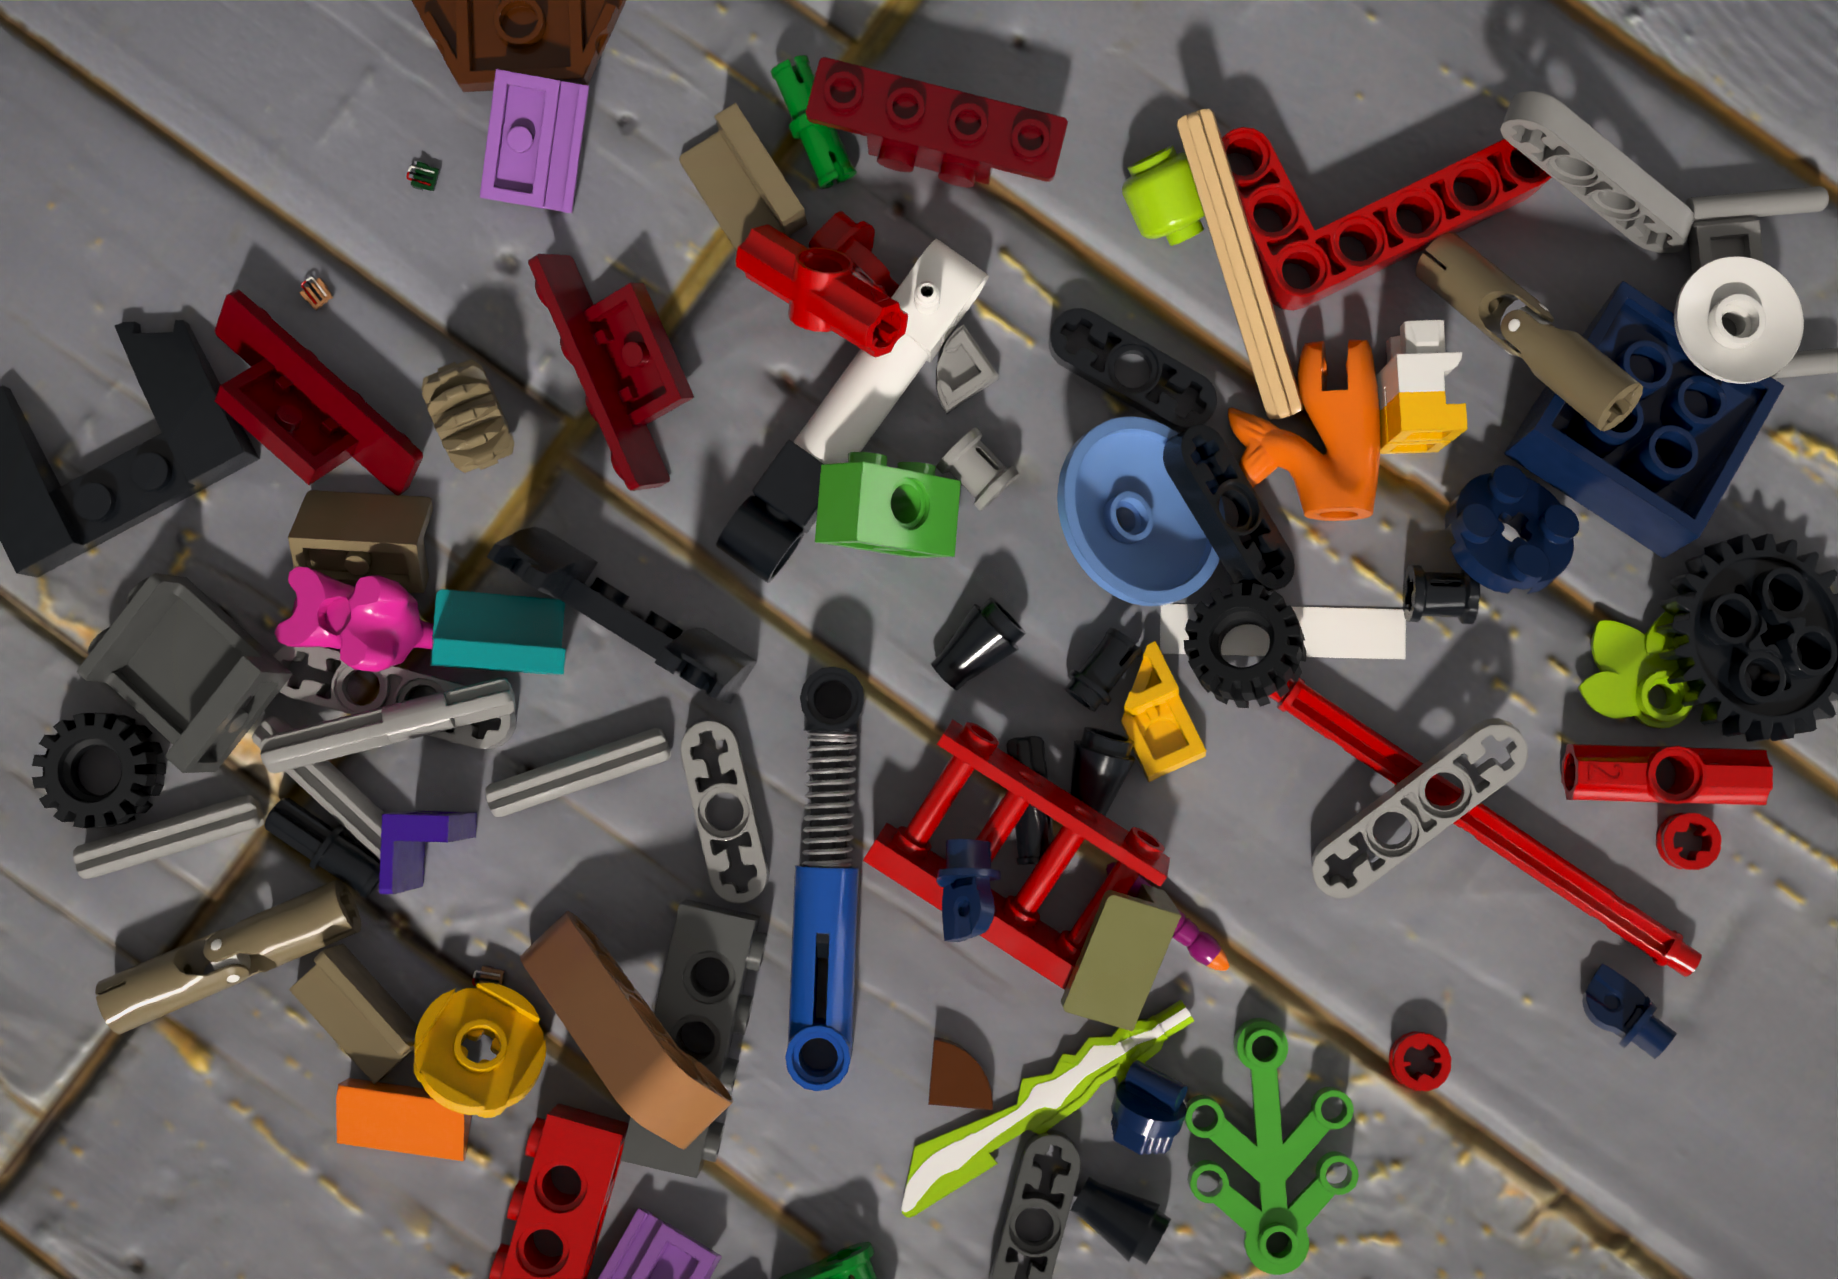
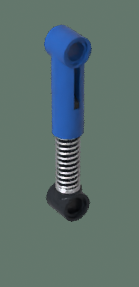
M838 667L821 668L811 674L803 684L800 695L801 708L804 713V731H809L807 739L810 741V744L806 750L812 753V758L806 760L808 764L812 765V769L805 772L811 776V781L805 783L807 787H811V792L804 795L810 799V804L804 806L806 810H810V815L803 818L810 823L809 827L803 829L804 832L809 833V838L803 840L805 844H809L808 850L802 852L808 856V861L795 865L788 1048L785 1059L787 1070L792 1079L804 1089L813 1091L829 1090L839 1084L848 1072L853 1052L852 1034L859 867L852 866L850 863L853 860L847 856V853L853 850L847 844V841L854 838L848 833V829L854 827L851 822H848V818L855 815L848 809L849 806L855 804L853 800L849 799V795L855 793L854 789L849 788V784L856 781L854 777L850 776V772L856 770L853 765H850V761L857 758L854 754H851V749L857 747L855 744L857 741L855 738L857 736L856 733H861L866 696L865 690L858 678L846 669ZM829 682L843 683L851 692L852 702L850 708L840 717H825L817 708L816 697L818 691ZM818 958H828L826 1018H816ZM822 1038L832 1043L838 1057L834 1065L827 1069H816L808 1065L802 1055V1046L807 1041Z

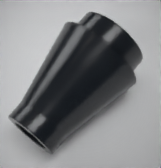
M990 597L981 607L977 604L973 605L944 650L931 665L948 685L958 691L967 681L1019 650L1016 643L1026 633L1018 622L996 600Z
M1085 727L1081 740L1074 741L1070 794L1106 817L1112 802L1136 760L1135 757L1130 755L1134 741L1113 732Z
M1091 1177L1087 1179L1070 1210L1088 1223L1128 1262L1131 1257H1134L1145 1265L1154 1253L1171 1221L1170 1217L1158 1211L1160 1204L1101 1184Z

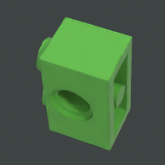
M869 452L848 453V463L821 465L815 542L909 558L955 557L961 481L935 476L936 466L932 464L899 462L897 468L887 466L886 455Z

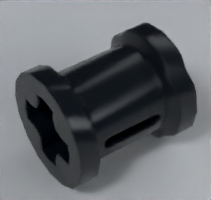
M1420 565L1408 566L1403 585V611L1406 621L1419 622L1422 616L1458 617L1462 624H1473L1475 622L1479 609L1480 584L1472 579L1463 569L1460 573L1424 572Z

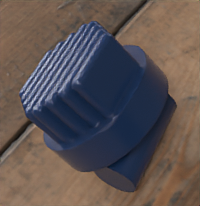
M1135 1060L1127 1072L1125 1082L1118 1085L1111 1105L1113 1114L1111 1126L1114 1141L1139 1155L1144 1153L1148 1155L1151 1153L1158 1154L1159 1152L1165 1154L1169 1151L1173 1138L1180 1132L1186 1115V1105L1183 1100L1187 1093V1085L1139 1060Z

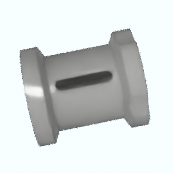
M975 427L943 456L936 465V468L942 474L950 472L957 480H960L961 484L975 498L974 505L980 511H983L1017 478L1020 472L1014 466L1006 467L981 441L983 433Z

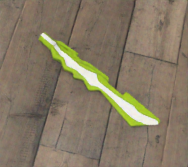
M1177 1001L1148 1019H1138L1133 1031L1117 1027L1112 1035L1089 1036L1075 1054L1063 1052L1052 1073L1022 1078L1017 1104L915 1145L901 1207L902 1214L908 1218L917 1215L997 1165V1161L990 1154L994 1150L1026 1130L1037 1134L1045 1133L1087 1103L1101 1084L1114 1076L1117 1077L1119 1083L1124 1080L1135 1060L1145 1063L1162 1049L1164 1041L1194 1022L1183 1001Z

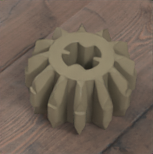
M473 359L459 364L453 362L437 368L438 372L423 378L421 390L427 410L443 447L456 468L464 473L477 468L483 470L498 464L499 459L513 454L514 440L493 387L481 364Z

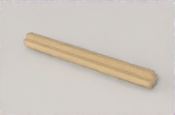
M1210 108L1201 109L1177 120V128L1266 416L1270 420L1286 418L1301 411L1303 403L1215 114Z

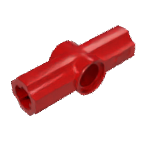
M768 224L751 228L749 236L738 246L736 267L745 272L746 278L789 304V319L795 325L815 332L833 331L875 358L890 353L898 339L905 334L908 313L900 309L899 302L852 275L853 262L846 254L828 248H807Z
M1567 744L1565 756L1562 760L1561 783L1564 786L1567 800L1764 806L1767 804L1768 795L1773 789V766L1769 762L1767 750ZM1665 758L1671 761L1676 772L1675 782L1667 791L1660 788L1655 775L1657 766Z

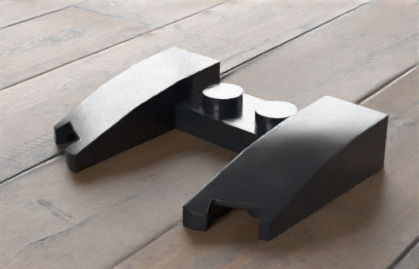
M175 320L173 332L141 333V325L135 321L122 322L115 325L138 383L162 433L63 486L60 485L11 389L3 385L0 386V541L17 574L38 578L260 459L243 426L215 402L221 384L186 321Z
M531 527L519 530L495 543L487 555V558L510 569L512 573L522 578L521 580L538 591L565 602L655 658L656 661L654 663L672 674H680L679 676L700 690L704 689L706 694L715 700L731 704L757 663L755 659L705 628L696 627L682 634L684 630L652 610L645 620L641 619L624 608L629 596L599 577H596L591 587L588 586L585 582L598 562L546 529Z

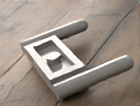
M1821 186L1688 198L1686 205L1692 210L1695 218L1688 235L1692 274L1707 263L1725 257H1748L1764 262L1760 221H1755V217L1822 211L1829 202L1827 190ZM1722 317V324L1726 331L1735 336L1736 326L1734 322L1729 318ZM1838 348L1797 351L1792 360L1771 377L1777 379L1838 373Z

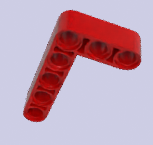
M1248 127L1233 129L1222 137L1227 155L1242 153L1248 156L1254 164L1255 172L1253 174L1243 176L1232 172L1272 304L1281 309L1292 311L1309 306L1426 249L1435 239L1448 232H1455L1457 234L1525 201L1552 178L1507 142L1506 139H1503L1326 226L1314 230L1267 137L1260 131ZM1518 155L1527 159L1533 168V178H1525L1518 175L1511 166L1510 157ZM1462 182L1472 186L1476 191L1478 204L1470 206L1460 202L1453 190L1454 183ZM1260 208H1269L1277 212L1282 220V230L1267 232L1261 229L1255 222L1253 212ZM1406 209L1416 213L1422 223V232L1415 234L1402 229L1397 221V210ZM1350 236L1360 240L1366 249V260L1353 261L1345 257L1341 252L1339 239ZM1294 263L1304 267L1310 276V287L1297 289L1288 285L1283 278L1282 266Z

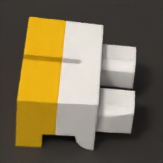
M1444 320L1405 321L1400 326V335L1390 337L1386 341L1387 365L1376 375L1380 407V454L1439 452L1468 429L1466 403L1446 404L1444 378L1458 366L1462 359V352L1445 351Z

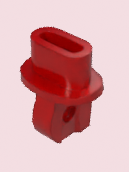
M839 211L811 238L809 248H828L846 254L853 262L852 273H855L865 283L890 298L899 287V284L890 277V271L872 253L875 229L868 222L861 221L855 223L843 211Z

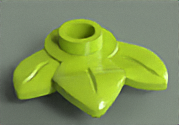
M1666 611L1662 613L1645 634L1638 629L1616 621L1601 620L1595 624L1591 639V651L1594 662L1600 672L1586 678L1578 687L1587 704L1595 712L1611 719L1634 716L1643 725L1657 729L1673 727L1681 723L1688 716L1692 706L1684 707L1681 702L1690 689L1686 682L1669 684L1667 681L1671 674L1679 669L1677 661L1659 658L1660 652L1673 647V638L1656 632L1657 627L1672 623L1673 615ZM1655 685L1663 688L1667 697L1665 705L1660 709L1655 708L1649 701V692Z

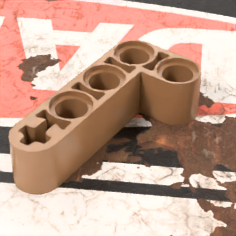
M566 911L520 955L523 966L622 1109L642 1127L684 1150L734 1102L725 1086L706 1066L677 1046L601 940L576 915Z

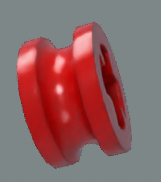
M1677 813L1669 816L1660 824L1656 833V848L1660 857L1668 865L1677 869L1700 870L1710 866L1717 859L1721 850V834L1714 822L1699 813ZM1692 824L1697 828L1693 835L1702 836L1701 850L1689 851L1687 859L1679 855L1683 847L1674 846V835L1676 832H1687L1689 825Z
M1412 1031L1403 1034L1393 1043L1389 1051L1388 1064L1392 1075L1399 1083L1416 1091H1430L1438 1088L1447 1080L1451 1071L1452 1059L1447 1046L1439 1038L1429 1033ZM1429 1045L1435 1054L1428 1057V1060L1435 1062L1433 1071L1429 1075L1418 1071L1410 1077L1405 1070V1067L1411 1065V1062L1404 1060L1406 1051L1410 1047L1423 1050Z

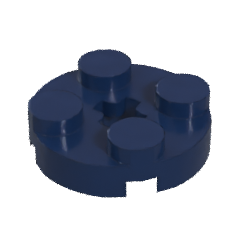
M1511 465L1499 466L1493 473L1482 474L1469 481L1452 500L1445 515V529L1451 524V532L1456 541L1450 549L1459 566L1472 579L1484 587L1506 594L1513 588L1530 589L1527 594L1539 592L1552 583L1570 563L1574 552L1573 537L1579 531L1578 518L1570 508L1561 505L1556 497L1545 487L1526 477L1520 469ZM1503 523L1513 527L1520 538L1517 537L1512 542L1502 535L1505 529Z

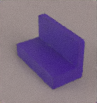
M412 810L382 814L379 893L397 894L423 887L425 842L448 843L476 838L477 812Z

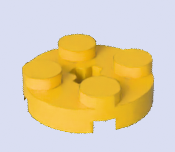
M477 983L476 988H464L457 992L453 989L443 993L429 1005L417 1026L414 1039V1074L417 1080L422 1083L430 1097L449 1110L466 1115H478L483 1118H492L502 1114L507 1107L518 1103L531 1091L539 1078L545 1061L546 1039L544 1041V1033L539 1025L540 1018L534 1006L515 990L495 983ZM483 1034L491 1037L493 1041L490 1050L497 1055L491 1061L482 1059L477 1063L467 1058L469 1051L466 1047L462 1046L466 1038L477 1042Z

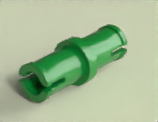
M799 55L794 57L796 65L791 66L790 60L787 59L772 68L770 72L778 85L793 120L788 125L793 139H801L818 179L819 188L826 189L833 186L832 180L836 179L837 184H841L852 178L857 171L851 164L837 129L811 123L807 120L806 108L815 77L809 65L808 56Z

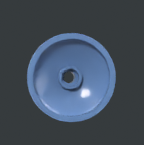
M1120 417L1103 422L1086 432L1067 454L1058 482L1057 502L1060 523L1065 539L1075 559L1088 576L1101 588L1113 596L1132 604L1163 606L1184 599L1198 591L1212 576L1220 558L1164 466V447L1171 437L1179 433L1151 419ZM1195 450L1191 457L1194 463L1197 464L1201 457L1197 450ZM1214 479L1207 482L1206 485L1210 489L1216 486L1217 483ZM1221 497L1219 501V510L1223 519L1225 520V511Z

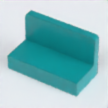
M441 589L436 593L430 666L563 675L566 648H562L565 603L559 599Z

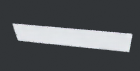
M1167 604L1161 606L1160 651L1162 654H1186L1184 651V640H1189V636L1185 631L1188 619L1196 621L1198 618L1194 611L1197 604ZM1292 607L1305 638L1303 643L1306 648V657L1406 658V619L1403 609ZM1252 624L1239 625L1230 630L1224 637L1221 645V654L1265 656L1270 645L1269 635L1259 626Z

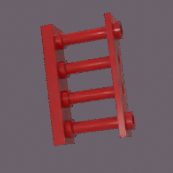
M952 719L936 744L951 753V759L908 826H900L897 829L891 824L886 823L863 861L942 911L944 887H940L936 881L938 870L946 869L947 865L944 858L931 851L932 846L929 839L974 769L1007 789L1004 797L976 838V840L991 842V862L1029 804H1031L1063 826L1016 896L1010 895L1005 898L991 889L995 905L994 917L989 929L980 936L1065 990L1105 892L1113 890L1127 895L1139 875L1161 887L1168 876L1170 857L1163 854L1164 846L1151 834L1137 827H1132L1130 831H1127L997 748L999 741L983 727L972 722H966L963 726ZM1087 840L1118 861L1071 931L1063 930L1059 933L1039 920L1040 914L1037 910L1083 841Z

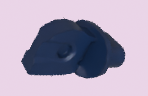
M972 839L946 840L947 868L938 870L936 881L940 887H944L942 896L944 941L961 942L981 935L989 929L993 921L995 905L990 881L1000 880L1001 871L991 869V842Z
M1603 963L1600 965L1583 995L1582 1003L1586 1016L1601 1029L1611 1031L1620 1036L1622 1039L1618 1044L1623 1048L1632 1041L1656 1059L1667 1048L1677 1033L1653 1015L1657 1007L1636 985Z

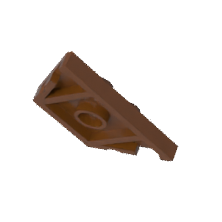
M411 0L463 92L493 91L496 69L588 86L626 0Z

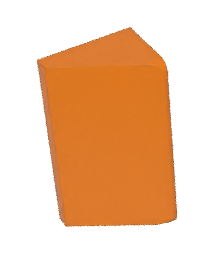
M348 1078L338 1084L336 1095L338 1144L458 1161L465 1160L472 1115L457 1113L443 1107L430 1097L424 1088L382 1082L374 1084L372 1081Z

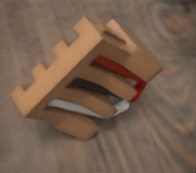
M309 277L301 283V287L304 290L299 293L316 311L324 303H327L328 300L334 298L328 290V286L321 278L315 280L313 277Z
M484 965L481 971H474L472 985L476 986V983H474L475 979L480 980L479 983L503 985L505 971ZM476 973H481L480 977H475Z

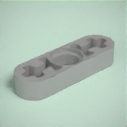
M715 721L700 722L692 726L685 733L681 741L680 753L710 883L715 893L723 900L736 904L746 903L756 898L765 889L769 880V866L740 742L735 732L727 725ZM711 731L715 740H726L728 745V752L722 753L718 757L721 775H725L734 769L737 784H715L702 792L699 778H712L708 761L695 758L694 748L703 744L702 734ZM730 793L736 796L743 806L742 820L732 830H720L714 827L708 819V804L717 794ZM749 832L752 846L740 845L738 848L743 864H754L757 869V876L748 880L747 891L739 892L735 882L725 883L722 877V872L732 867L729 848L717 854L713 840L728 841Z

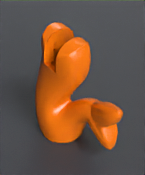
M1349 339L1348 357L1346 361L1348 390L1327 391L1328 366L1324 341L1305 343L1301 350L1298 364L1299 393L1304 408L1325 445L1326 454L1321 453L1310 442L1294 432L1280 429L1272 422L1233 407L1228 408L1231 430L1246 447L1239 461V466L1251 486L1254 488L1278 467L1285 469L1294 480L1304 516L1307 518L1323 521H1346L1368 518L1373 514L1379 476L1381 430L1378 384L1373 353L1368 340Z

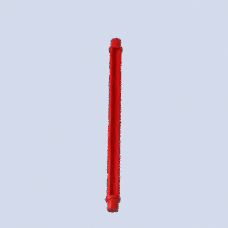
M1300 677L1297 682L1290 678L1287 682L1290 691L1284 696L1280 697L1277 692L1268 696L1278 703L1277 708L1282 712L1287 711L1327 739L1334 741L1344 748L1346 752L1395 785L1423 765L1422 762L1304 684L1305 681ZM1439 774L1432 776L1425 787L1427 799L1439 806L1450 805L1456 802L1462 792V789ZM1478 804L1453 823L1472 834L1478 841L1589 916H1593L1601 921L1607 928L1652 957L1653 962L1657 965H1667L1684 977L1692 974L1698 967L1702 954L1683 942V936L1676 930L1671 931L1634 905L1627 903L1615 895L1612 890L1484 804Z

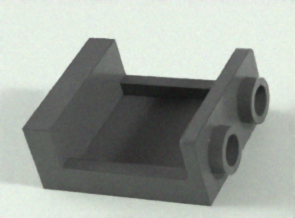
M154 573L139 582L130 591L126 599L127 606L111 627L100 632L92 640L88 647L89 655L78 668L77 673L86 681L108 684L170 741L173 746L166 753L165 757L182 773L216 772L293 674L187 577Z

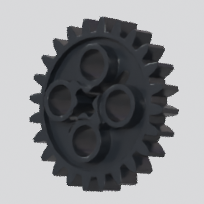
M1768 533L1752 539L1748 534H1744L1727 541L1709 545L1704 548L1705 554L1685 561L1689 573L1671 578L1670 584L1681 596L1666 599L1660 603V606L1666 612L1673 615L1674 619L1672 623L1657 627L1656 632L1673 638V647L1660 652L1659 658L1663 660H1676L1679 667L1678 670L1671 674L1667 681L1669 684L1686 682L1690 689L1685 694L1681 702L1682 705L1686 707L1705 704L1700 722L1706 725L1723 721L1722 733L1726 737L1745 734L1747 742L1794 738V734L1816 730V720L1833 718L1836 715L1830 701L1838 700V593L1833 594L1830 586L1835 581L1838 573L1835 569L1819 574L1816 573L1815 569L1819 554L1811 552L1797 556L1796 540L1791 539L1775 544L1773 534ZM1768 588H1770V590L1773 593L1774 604L1770 600ZM1717 612L1720 614L1723 620V632L1719 628L1716 620ZM1797 646L1800 648L1802 654V662L1800 661L1797 654ZM1745 670L1749 673L1752 681L1751 690L1745 680Z

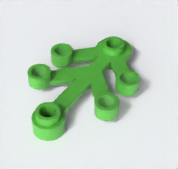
M1253 1018L1244 1022L1237 1029L1233 1046L1237 1058L1250 1069L1256 1145L1224 1117L1220 1105L1213 1098L1206 1095L1195 1096L1185 1104L1186 1115L1184 1122L1194 1135L1211 1139L1258 1181L1260 1209L1229 1185L1226 1172L1215 1161L1201 1160L1195 1163L1189 1170L1187 1181L1190 1190L1198 1200L1204 1203H1214L1245 1230L1244 1248L1247 1256L1258 1269L1268 1274L1282 1275L1292 1272L1305 1260L1309 1250L1307 1226L1335 1194L1343 1195L1353 1190L1358 1182L1359 1174L1357 1166L1347 1155L1337 1151L1328 1152L1321 1156L1316 1164L1317 1176L1288 1206L1286 1180L1330 1129L1343 1128L1351 1121L1354 1108L1351 1099L1340 1089L1335 1087L1321 1088L1314 1094L1311 1100V1109L1289 1135L1282 1140L1277 1068L1283 1064L1287 1057L1288 1041L1284 1032L1273 1022L1264 1018ZM1260 1036H1269L1274 1042V1049L1271 1055L1263 1059L1254 1057L1252 1053L1253 1042ZM1330 1097H1339L1343 1105L1340 1115L1333 1119L1324 1118L1321 1112L1323 1102ZM1202 1105L1211 1106L1215 1112L1213 1122L1207 1127H1198L1192 1122L1193 1112ZM1336 1162L1345 1163L1347 1166L1346 1178L1340 1183H1329L1326 1178L1329 1166ZM1205 1171H1214L1218 1173L1220 1178L1217 1188L1211 1192H1203L1197 1188V1179ZM1275 1232H1283L1288 1235V1245L1279 1253H1272L1266 1247L1267 1239Z

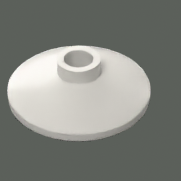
M1733 256L1707 263L1688 278L1681 288L1675 303L1674 325L1683 351L1701 371L1724 382L1749 384L1771 377L1792 360L1802 340L1804 317L1800 300L1794 288L1780 272L1762 261L1748 257ZM1722 317L1729 318L1734 322L1736 326L1735 336L1726 331L1722 324Z

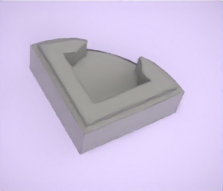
M964 324L956 329L948 338L937 363L936 389L939 401L946 414L997 381L999 377Z

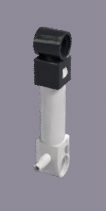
M936 238L919 257L891 297L899 302L901 310L908 313L905 334L898 339L890 353L875 358L862 349L858 351L793 442L788 439L752 490L754 495L749 496L731 517L720 534L716 547L765 582H771L792 556L801 542L804 533L809 532L817 520L821 465L848 463V453L862 451L924 363L933 360L984 288L989 275Z

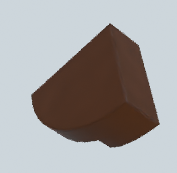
M934 1037L928 1105L993 1110L990 1083L978 1061L957 1043Z

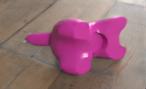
M297 566L289 572L288 582L296 592L297 597L293 605V615L276 627L274 634L279 643L291 647H330L340 649V660L355 670L378 672L403 663L413 648L431 649L433 624L420 619L417 600L397 581L380 575H372L359 578L356 586H351L309 567Z

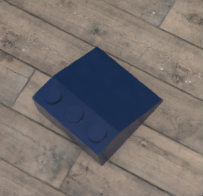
M1622 281L1614 289L1582 336L1643 386L1642 396L1635 408L1614 428L1608 431H1600L1546 386L1531 407L1504 454L1664 559L1701 536L1781 394L1784 385L1772 377L1749 384H1735L1707 375L1694 365L1683 351L1675 331L1674 313Z

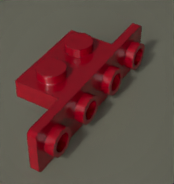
M827 57L819 60L806 108V118L811 123L867 136L868 154L877 156V162L880 165L900 172H912L914 166L939 172L938 178L951 185L966 188L974 187L975 181L989 185L993 168L1045 182L1052 181L1055 176L1068 125L1067 119L1061 116Z
M537 254L528 260L535 278L536 293L552 316L561 337V350L566 359L574 366L586 394L585 402L587 409L594 420L599 423L610 448L611 463L615 472L624 480L626 487L630 491L661 487L670 481V477L647 424L695 397L645 284L630 282L596 304H593L576 263L570 255Z
M236 289L227 294L215 327V334L251 367L221 384L215 402L308 485H311L353 457L395 495L399 496L408 490L423 459L421 450L404 433L398 431L365 402L358 392L352 390L320 362L312 351L302 346L275 322L267 311L257 306L241 290Z

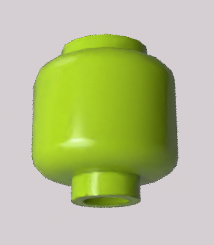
M1171 145L1127 167L1131 177L1123 183L1122 195L1143 237L1157 239L1166 236L1169 245L1173 246L1194 237L1204 230L1200 219L1205 215L1185 152L1176 153L1174 146Z

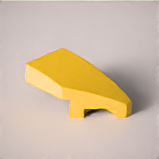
M1156 641L1146 646L1141 666L1132 690L1129 692L1125 702L1124 714L1121 720V725L1127 738L1134 741L1132 749L1148 782L1206 757V749L1179 696V687Z

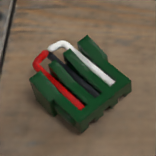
M417 161L416 166L411 165L409 167L406 177L412 181L411 186L413 188L434 191L440 170ZM411 168H415L416 173L410 172Z

